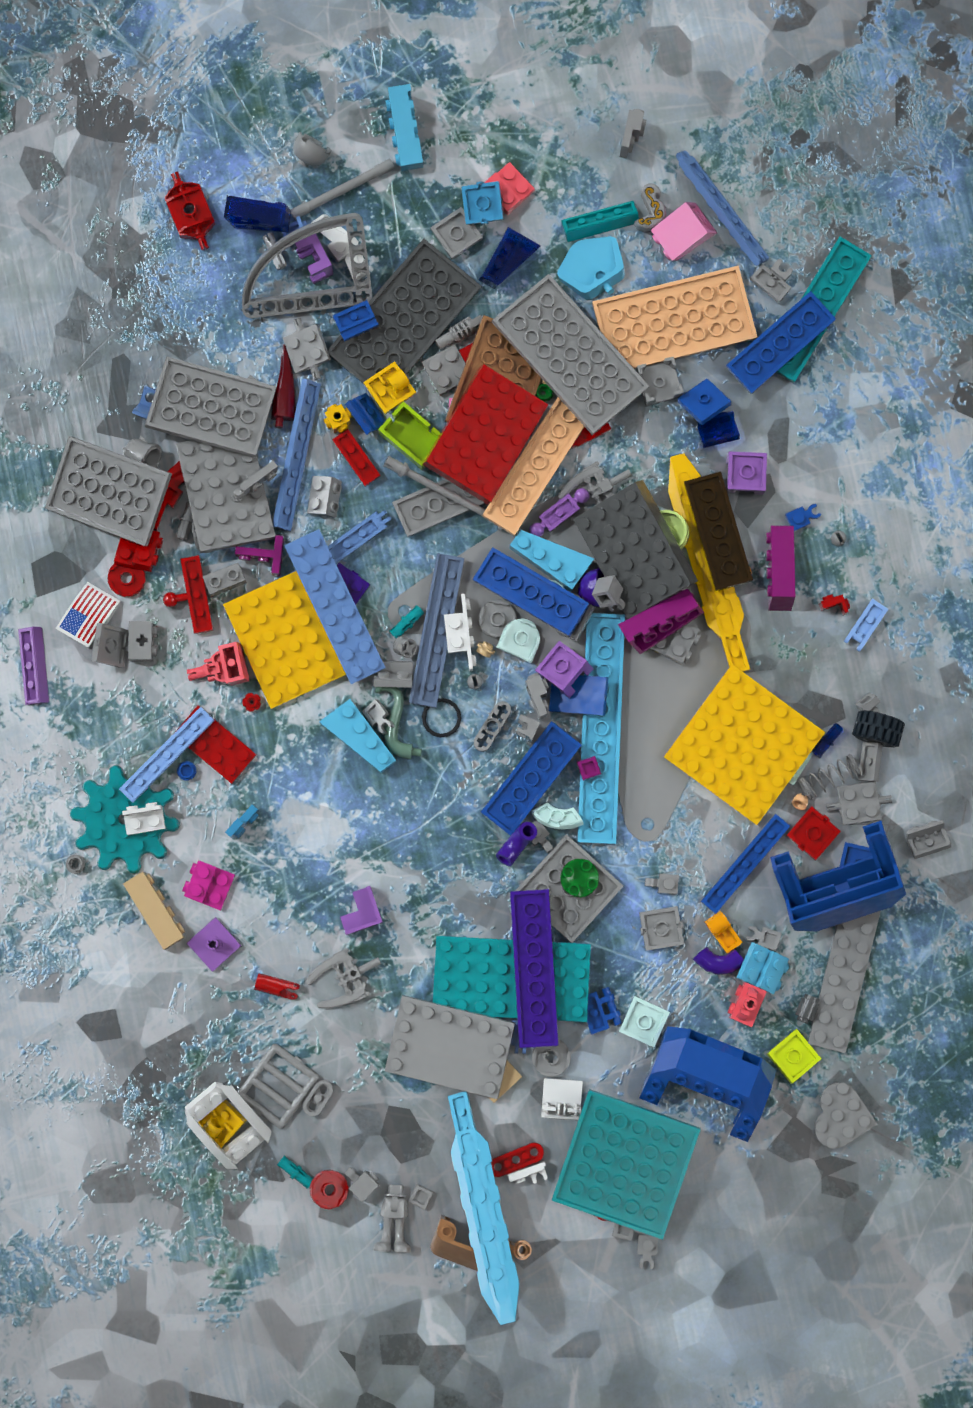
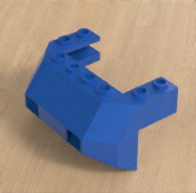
M882 821L863 826L872 856L813 876L799 879L789 851L770 857L773 872L784 896L790 923L794 931L817 932L891 908L906 895Z
M668 1026L663 1033L656 1058L644 1081L639 1098L658 1105L669 1081L738 1108L739 1110L734 1118V1126L730 1135L748 1142L763 1113L773 1085L776 1069L761 1057L694 1030Z

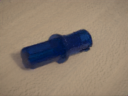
M835 723L822 736L811 752L818 758H821L826 750L834 745L833 742L841 734L843 728Z

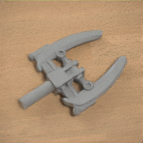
M596 461L574 476L563 487L558 497L562 499L584 481L589 486L588 492L592 494L591 499L594 498L599 504L602 502L600 495H604L606 499L614 495L612 492L613 486L629 478L632 474L627 469L609 480L604 478V471L598 467L599 462ZM591 477H595L597 481L596 486L592 485ZM580 514L573 515L571 517V521L574 522L573 519L579 516Z
M345 948L321 963L306 979V984H312L324 972L333 968L337 972L335 979H339L340 983L338 985L344 987L346 995L328 1001H321L317 1004V1007H340L369 996L370 992L366 991L365 982L362 983L361 974L381 965L380 959L377 957L357 967L352 963L354 961L353 957L348 955L349 949ZM339 964H344L346 968L344 973L340 971ZM347 982L353 983L355 990H350Z

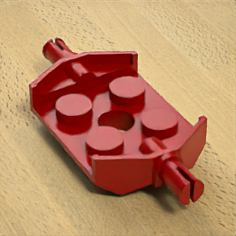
M175 172L176 177L172 173L171 176L175 184L164 199L179 236L185 239H195L199 242L201 250L208 249L209 246L205 236L214 227L215 221L200 184L183 182L179 172ZM187 205H192L195 209L193 213L187 214L184 212V208Z

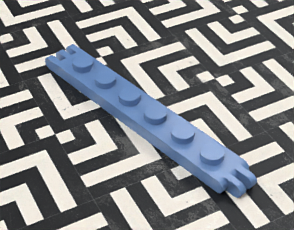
M685 150L677 153L676 158L685 176L692 181L696 190L707 201V205L713 209L719 221L725 225L731 237L740 245L741 250L746 253L756 266L768 261L769 257L696 159Z
M386 510L379 514L377 511L327 546L336 564L388 527L386 523L392 520L391 517L388 516L386 519H382L387 514Z

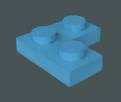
M251 805L240 818L233 822L225 833L232 839L235 837L239 839L246 831L244 827L248 823L252 824L259 815L257 813L259 810L254 805Z

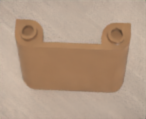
M441 1215L431 1241V1251L436 1256L478 1271L473 1248L454 1241L457 1232L456 1226L450 1222L449 1217ZM508 1240L512 1255L515 1248V1243Z

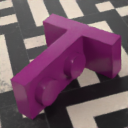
M275 535L274 550L236 546L235 555L239 557V560L250 561L251 558L258 559V562L269 563L270 560H273L271 573L273 576H280L284 537Z

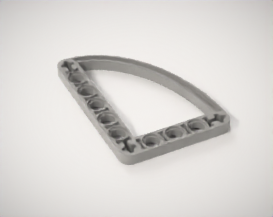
M349 213L316 221L291 232L273 244L260 256L246 278L242 294L243 314L248 318H258L354 306L366 300L369 302L372 299V288L364 225L360 214ZM352 219H356L358 222L357 231L353 230ZM346 226L354 286L251 299L252 290L260 273L279 253L313 234ZM359 236L362 239V243L354 245L351 242L352 238ZM360 254L365 259L362 263H356L354 257ZM358 273H365L367 278L364 281L357 280L356 276ZM362 291H365L367 294L366 298H362ZM353 292H355V295H358L356 300H353ZM342 293H348L350 295V299L348 301H342L340 299V295ZM329 295L332 299L331 302L323 303L321 301L322 296ZM309 297L313 300V303L310 306H305L302 300ZM292 300L294 302L293 307H284V301ZM267 302L275 304V308L271 311L266 310L264 306ZM259 303H261V312H259ZM249 305H252L254 308L253 312L249 311Z

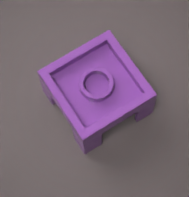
M316 234L295 243L297 247L296 252L300 259L312 254L315 263L308 266L310 279L313 284L333 275L332 264Z
M729 451L727 454V493L753 491L754 494L763 495L766 491L767 453Z
M558 641L535 669L542 679L545 678L547 683H552L569 699L575 692L571 686L582 672L588 676L593 670L586 659L561 641Z

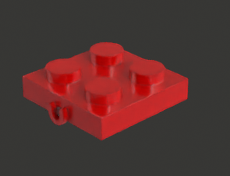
M811 806L786 836L798 845L797 848L801 849L802 852H806L816 861L841 831L830 822L826 815L823 816Z

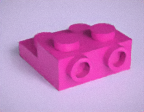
M198 860L197 864L193 863L190 869V874H192L190 882L186 881L182 890L185 892L184 896L221 911L235 874Z

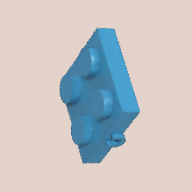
M481 181L476 182L475 185L461 187L466 225L479 223L483 225L493 221L504 220L499 181L489 183Z

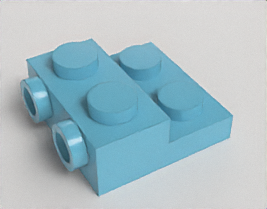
M751 942L736 978L774 994L781 987L780 979L783 973H786L789 969V958Z

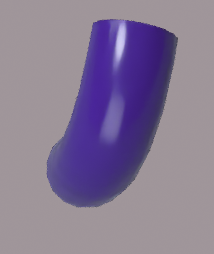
M531 822L522 823L497 852V859L506 866H512L522 851L536 837V826Z
M705 947L692 958L706 972L717 975L731 974L741 968L744 961L735 949L726 955L719 956L711 952L708 947Z

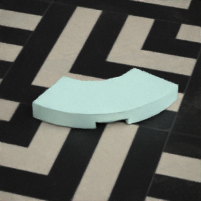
M546 803L531 810L533 817L538 822L550 828L572 829L584 825L583 820L574 807L570 809H557Z

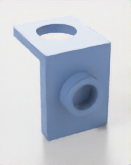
M144 386L140 403L133 409V414L147 419L152 403L146 399V394L149 392L155 394L156 389Z

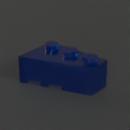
M227 195L224 218L237 229L288 233L291 210L283 202L271 203Z
M508 227L504 231L478 280L493 289L497 288L536 252L541 245Z

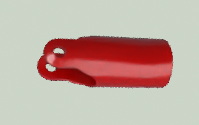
M258 973L254 990L295 1000L298 995L286 989L298 990L300 985L288 980Z

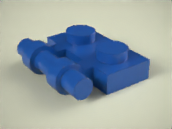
M609 987L602 989L604 994L602 998L598 997L597 991L589 994L587 1024L591 1035L610 1028L607 1022L610 1019H613L615 1026L622 1024L620 1010L616 1008L615 996L611 994ZM607 1003L610 1011L609 1014H604L601 1004Z

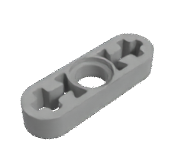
M500 701L492 709L474 739L476 750L484 752L492 745L511 713V707L507 702ZM504 705L506 706L507 714L503 713L501 715L500 719H503L502 723H500V721L496 718H493L492 715L494 714L495 716H497L499 713V710L497 708H502ZM490 721L498 724V729L495 732H490L487 729V724ZM484 730L488 735H491L493 737L492 739L488 737L486 739V744L488 745L486 747L482 746L480 748L478 747L479 743L477 742V740L483 739L485 734H482V731Z

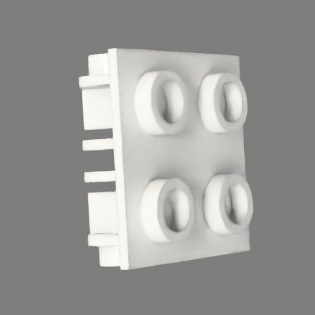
M544 1078L541 1117L579 1120L583 1081Z

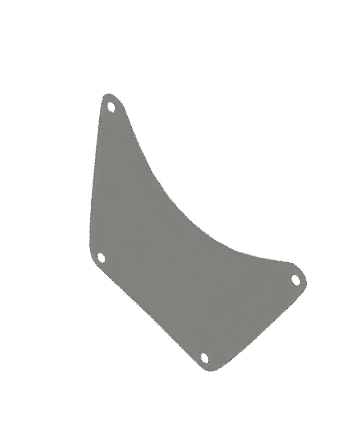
M576 486L568 494H570V496L573 498L576 490L584 488L588 491L589 486ZM558 495L532 509L520 528L529 533V528L533 523L541 522L538 517L561 500ZM600 495L601 501L606 500L604 495ZM578 503L577 505L580 507V510L574 515L582 514L590 508L585 507L584 503ZM571 517L551 532L547 528L544 529V534L541 538L594 558L576 523L571 521ZM504 529L498 530L457 556L464 558L454 614L463 613L461 594H465V598H469L470 602L467 617H471L472 620L469 636H473L474 641L482 643L485 641L497 646L500 638L490 637L481 630L479 613L486 603L492 600H502L508 602L514 609L516 619L532 621L539 631L540 644L532 661L533 664L539 666L558 641H561L585 659L586 626L578 642L564 635L561 636L557 633V629L473 581L475 574L492 547L543 577L553 580L509 549L517 534L513 536ZM595 558L587 572L599 568ZM433 572L400 594L388 607V618L394 626L401 620L398 609L402 605L409 606L411 610L418 605L425 613L413 624L414 627L412 629L409 628L405 633L422 634ZM581 580L571 592L579 598L581 597L579 596L578 588L580 587ZM694 583L683 589H689L701 608L703 607L697 584ZM617 605L615 611L612 612L609 606L603 608L595 607L593 613L625 614ZM704 613L688 623L700 629L698 634L701 636L696 645L692 644L689 650L692 654L688 662L683 661L682 665L650 649L639 654L624 636L618 793L627 829L635 838L644 842L653 841L662 833L690 778L688 774L668 761L664 756L729 669L721 639L707 626ZM744 615L740 636L746 653L751 638V625ZM644 818H651L654 821L652 830L645 831L641 827V822Z

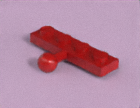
M200 556L181 558L186 593L176 595L173 592H168L163 596V603L167 607H174L178 602L188 600L194 634L213 631Z

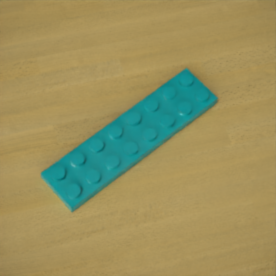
M839 236L803 297L811 291L835 317L872 255ZM827 328L776 373L794 383Z

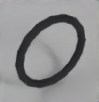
M439 698L438 702L449 703L456 710L458 719L455 727L451 731L442 734L431 730L426 722V714L430 708L427 706L423 710L422 722L427 732L441 738L455 733L460 726L462 718L461 712L454 702L449 699Z

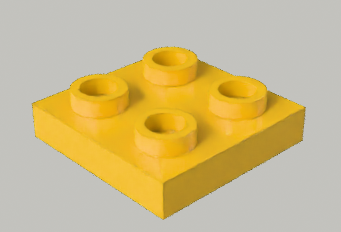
M395 361L363 382L384 414H387L403 401L405 402L416 394L409 379Z
M224 1100L198 1123L220 1148H223L247 1120L227 1100Z

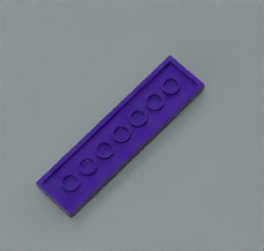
M549 889L511 891L519 1048L559 1046Z

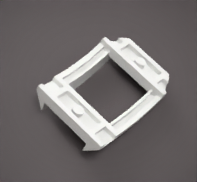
M214 1082L185 1106L186 1124L226 1169H238L236 1164L264 1140L269 1143L271 1129L252 1110L232 1085L227 1086L220 1082ZM228 1098L251 1126L221 1149L198 1122Z

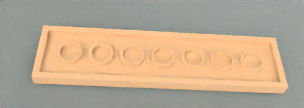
M557 397L507 475L492 502L482 514L484 518L513 536L516 535L584 428L583 424L559 397Z

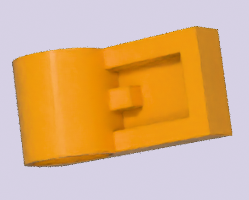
M721 911L704 922L726 954L743 943Z

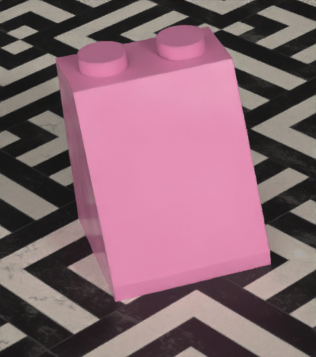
M685 202L651 229L654 234L652 235L654 241L658 245H662L664 248L663 253L672 261H678L717 234L699 206L693 202Z

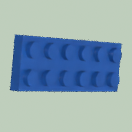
M810 291L726 365V368L752 394L829 327L836 318Z
M493 547L473 578V581L569 637L590 606L585 600Z
M551 721L481 813L511 836L582 744Z

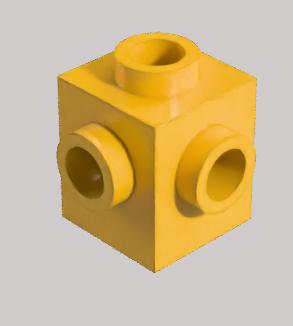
M334 404L327 408L325 412L326 418L323 419L327 428H332L334 433H341L347 430L348 426L351 425L350 418H352L348 408L344 409L342 404ZM339 414L341 415V418H340V419H335V418H334L335 416H337V415H339Z

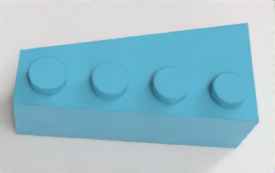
M520 530L509 549L551 579L560 583L570 592L574 590L594 562L592 557Z
M351 699L319 721L323 727L380 773H383L396 763V759Z

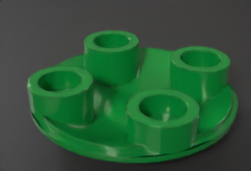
M574 859L563 867L560 880L563 889L571 896L586 897L597 888L599 874L596 867L589 860Z

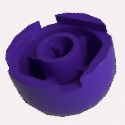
M600 568L587 572L582 577L580 587L578 588L579 596L594 607H600L592 596L598 578L604 577Z

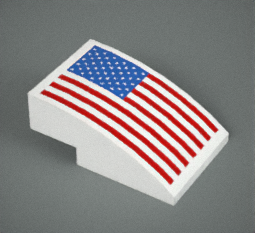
M87 582L60 620L56 629L91 650L94 645L97 623L108 624L121 601Z

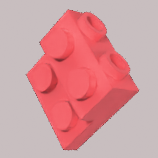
M510 162L484 182H500L503 212L507 216L535 191V188Z

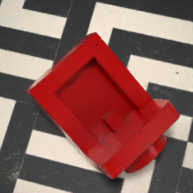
M833 594L822 598L823 601L819 603L821 611L839 605L843 616L849 613L850 604L848 599L843 597V594L836 597Z

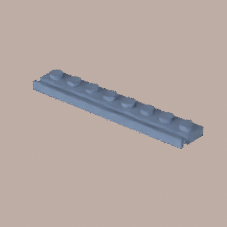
M437 553L409 699L411 704L437 708L448 649L444 615L454 614L464 564V558Z

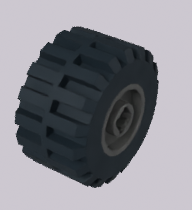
M867 710L858 711L852 735L865 742L881 743L884 747H899L905 723L898 718Z

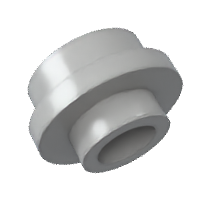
M71 855L66 860V868L69 872L78 874L84 870L85 860L80 855ZM77 860L79 862V866L77 868H74L72 864L74 861Z

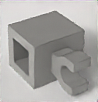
M615 575L598 578L592 596L601 608L609 606L611 612L615 611L616 605L620 610L625 607V602L620 598L623 587Z
M349 1167L345 1172L354 1182L349 1187V1190L361 1202L379 1186L377 1182L379 1178L372 1171L368 1173L365 1170L359 1176Z

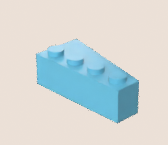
M410 84L388 87L389 100H385L387 112L391 111L392 118H388L390 130L394 129L395 136H392L393 148L397 147L398 154H395L396 165H400L401 171L423 168L417 122L414 116V104L411 99Z

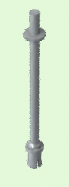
M388 456L383 465L398 473L399 477L408 476L481 516L486 510L414 472L406 462L403 464Z

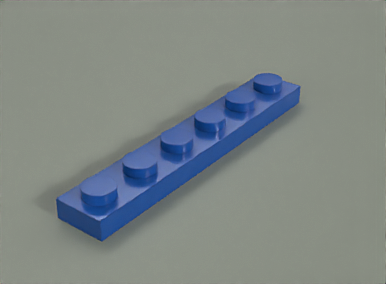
M775 814L700 902L716 914L789 829L790 825Z

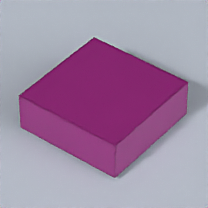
M595 756L577 762L582 780L601 775Z

